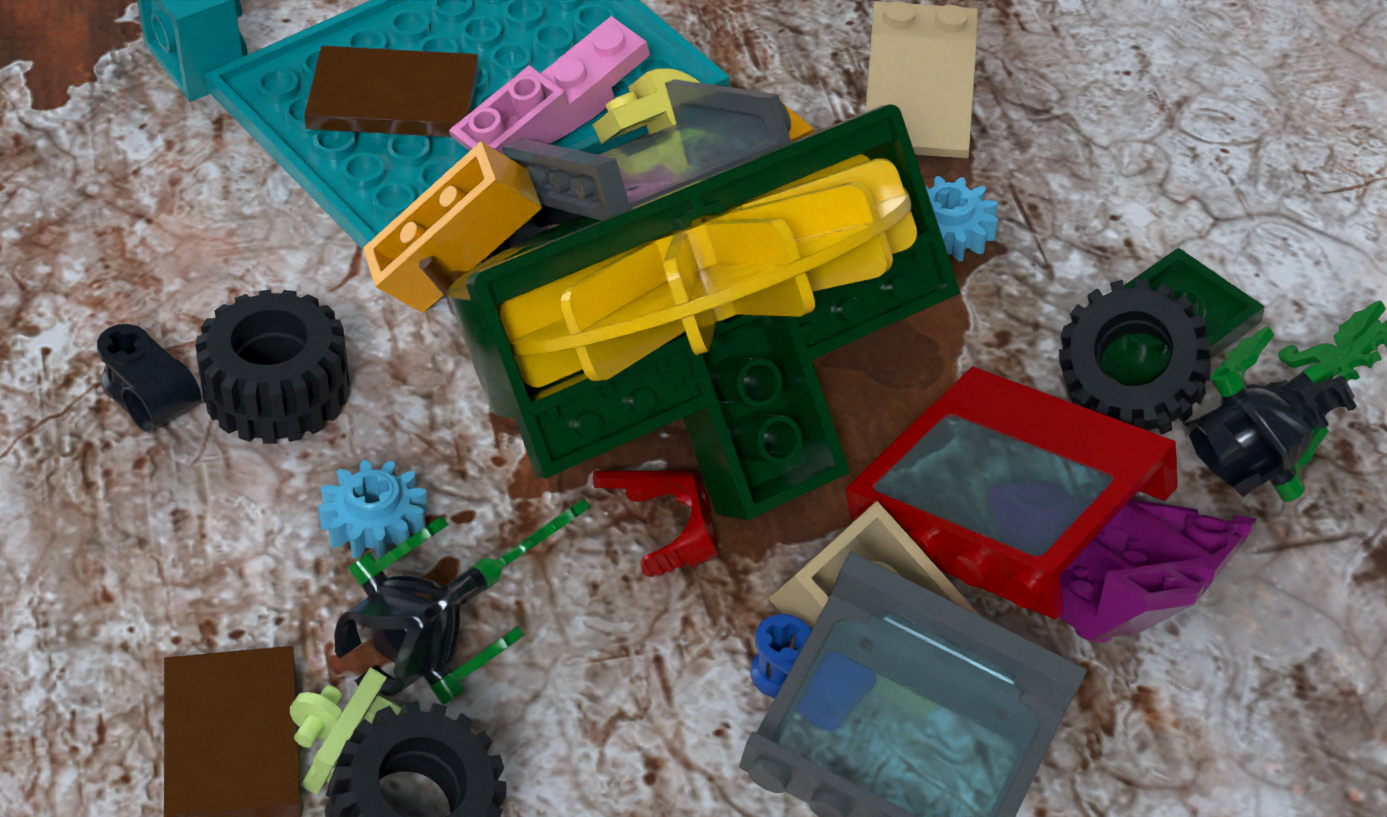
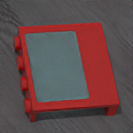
M972 366L846 488L850 521L852 523L872 504L878 501L941 572L958 578L967 585L979 587L1012 601L1021 608L1033 610L1056 620L1063 613L1060 574L1138 491L1166 501L1178 488L1176 441Z

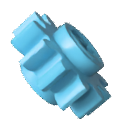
M936 176L934 187L929 189L926 186L947 253L953 254V257L958 261H963L965 249L967 248L977 254H983L985 242L994 241L996 238L998 218H996L997 201H984L986 188L982 186L971 191L966 187L965 178L960 177L955 183H945L943 178Z
M362 460L359 467L360 472L352 475L345 469L337 470L339 487L335 485H323L321 487L323 504L318 506L320 527L322 530H328L330 546L333 548L342 546L349 541L352 558L357 559L364 553L365 548L374 549L376 556L380 559L387 554L388 545L395 543L398 546L409 538V532L417 533L425 527L424 514L428 512L426 489L417 488L416 473L414 471H409L396 477L394 461L386 462L382 466V470H372L370 462Z

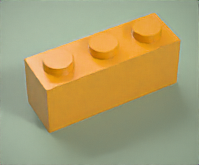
M480 141L363 247L375 287L424 313L443 294L419 267L420 260L433 256L448 274L454 271L466 273L485 260L497 247L542 209L528 169Z

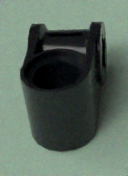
M117 324L107 328L100 334L97 340L98 356L105 363V369L101 375L102 389L107 396L111 397L131 416L132 420L143 431L151 433L201 403L200 388L191 371L181 361L174 359L144 329L131 324Z

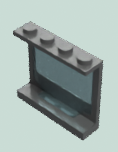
M673 79L665 83L676 124L599 155L522 138L503 145L502 149L505 156L528 169L541 205L604 220L791 143L789 136L791 119L778 94Z
M850 551L839 571L829 600L757 732L752 731L748 738L739 768L748 772L751 780L761 788L773 793H783L785 791L808 803L811 811L818 817H1016L1061 720L1077 693L1088 669Z

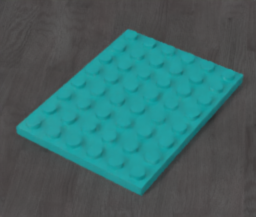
M370 0L204 74L206 90L362 250L364 246L461 160L469 150L452 137L306 129L304 114L321 46L478 54L479 72L472 111L527 66L530 65L539 73L543 72L610 16L646 40L650 53L648 58L612 86L614 98L629 93L628 87L648 71L667 68L678 70L692 76L700 83L730 87V76L640 0ZM606 108L573 132L550 145L599 155L620 147L649 131L644 126L601 144L592 124L608 113Z

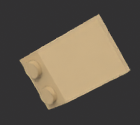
M874 1L865 112L882 105H896L901 110L915 155L954 158L969 157L978 8H964L956 5L909 4L902 1Z
M878 501L850 523L768 598L782 614L800 618L813 629L832 594L839 571L850 551L980 615ZM874 674L876 685L873 691L917 723L923 722L938 707Z

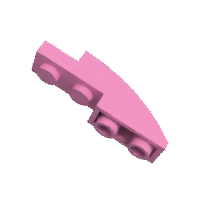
M610 16L543 72L539 73L530 65L527 66L449 130L450 135L469 151L482 141L503 155V145L521 138L551 144L573 132L606 109L605 104L615 99L612 86L650 56L647 41Z

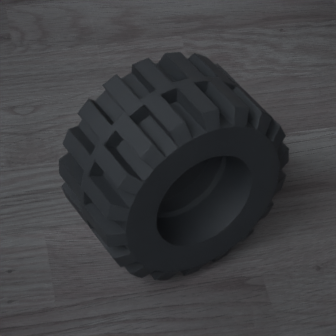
M1136 279L1135 288L1124 289L1123 280L1111 282L1112 292L1102 295L1097 288L1087 295L1089 305L1083 308L1077 304L1070 313L1071 326H1063L1060 336L1063 347L1059 349V362L1067 392L1069 391L1072 403L1147 431L1158 428L1160 434L1163 435L1173 430L1172 422L1179 418L1183 423L1193 415L1192 406L1194 403L1201 404L1206 395V382L1210 381L1211 376L1209 338L1206 335V326L1201 315L1195 316L1193 304L1184 295L1179 300L1174 298L1172 287L1161 283L1158 290L1150 289L1148 279ZM1135 333L1151 335L1161 340L1170 349L1171 361L1167 369L1157 379L1144 385H1121L1109 379L1101 370L1100 362L1106 349L1115 340L1125 335Z
M270 289L261 290L259 295L249 297L247 294L234 298V304H223L214 310L215 318H206L201 326L202 335L197 336L195 346L204 403H206L209 416L212 420H218L219 427L228 434L238 431L239 439L249 442L256 437L262 438L263 444H276V440L281 438H288L289 442L300 440L301 434L307 431L315 434L324 429V420H335L340 414L339 405H345L349 397L348 387L350 386L344 329L341 321L335 319V312L328 305L319 306L318 299L308 294L298 297L296 291L284 289L282 293H272Z
M419 701L404 702L400 713L396 715L391 706H388L376 712L372 724L364 719L355 728L350 741L346 740L328 784L326 796L330 798L325 807V817H405L388 804L379 784L381 778L396 772H414L434 781L442 789L448 800L450 814L446 817H500L503 811L500 806L506 797L507 782L498 779L504 770V765L500 754L489 756L487 753L493 743L491 738L485 731L475 736L469 730L473 720L463 713H460L457 720H453L445 716L447 706L433 703L429 712L420 711Z

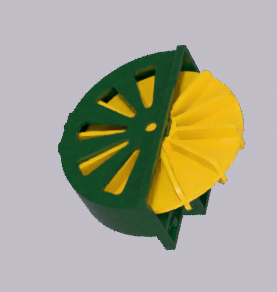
M893 104L882 105L604 220L580 216L538 233L536 236L495 255L466 272L447 290L489 409L495 415L515 419L536 477L547 479L683 418L716 514L747 521L850 473L812 360L961 294L901 110Z

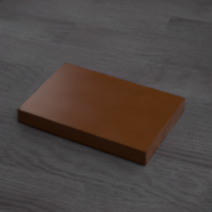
M321 46L304 114L306 129L451 137L449 130L472 111L479 72V55Z
M293 646L164 657V817H301L299 744L294 739L298 731V725L290 715V706L297 697Z

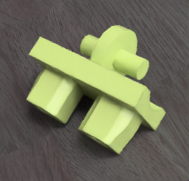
M369 668L343 711L337 706L342 694L333 686H326L320 695L305 692L300 693L290 706V715L299 727L294 736L295 741L299 745L309 748L316 738L325 740L300 786L318 796L325 782L329 783L346 740L350 741L355 728L364 719L372 724L376 712L385 707L391 706L396 715L400 713L402 707L379 692L387 678L386 676Z

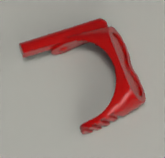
M594 470V488L625 489L627 498L634 502H642L674 493L678 503L692 508L688 525L679 537L664 548L651 552L641 559L640 565L644 575L654 577L653 575L662 576L665 572H673L675 568H681L686 563H689L691 568H694L720 555L717 536L711 522L710 505L702 483L695 472Z

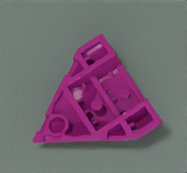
M1042 485L995 490L991 492L990 506L1002 543L1033 556L1043 555L1092 504L1075 502L1064 494L1062 488ZM1130 499L1060 574L1063 613L1059 617L1074 627L1077 635L1093 642H1108L1113 637L1141 633L1195 605L1253 532L1257 518L1233 515L1232 520L1224 521L1213 516L1198 515V509Z

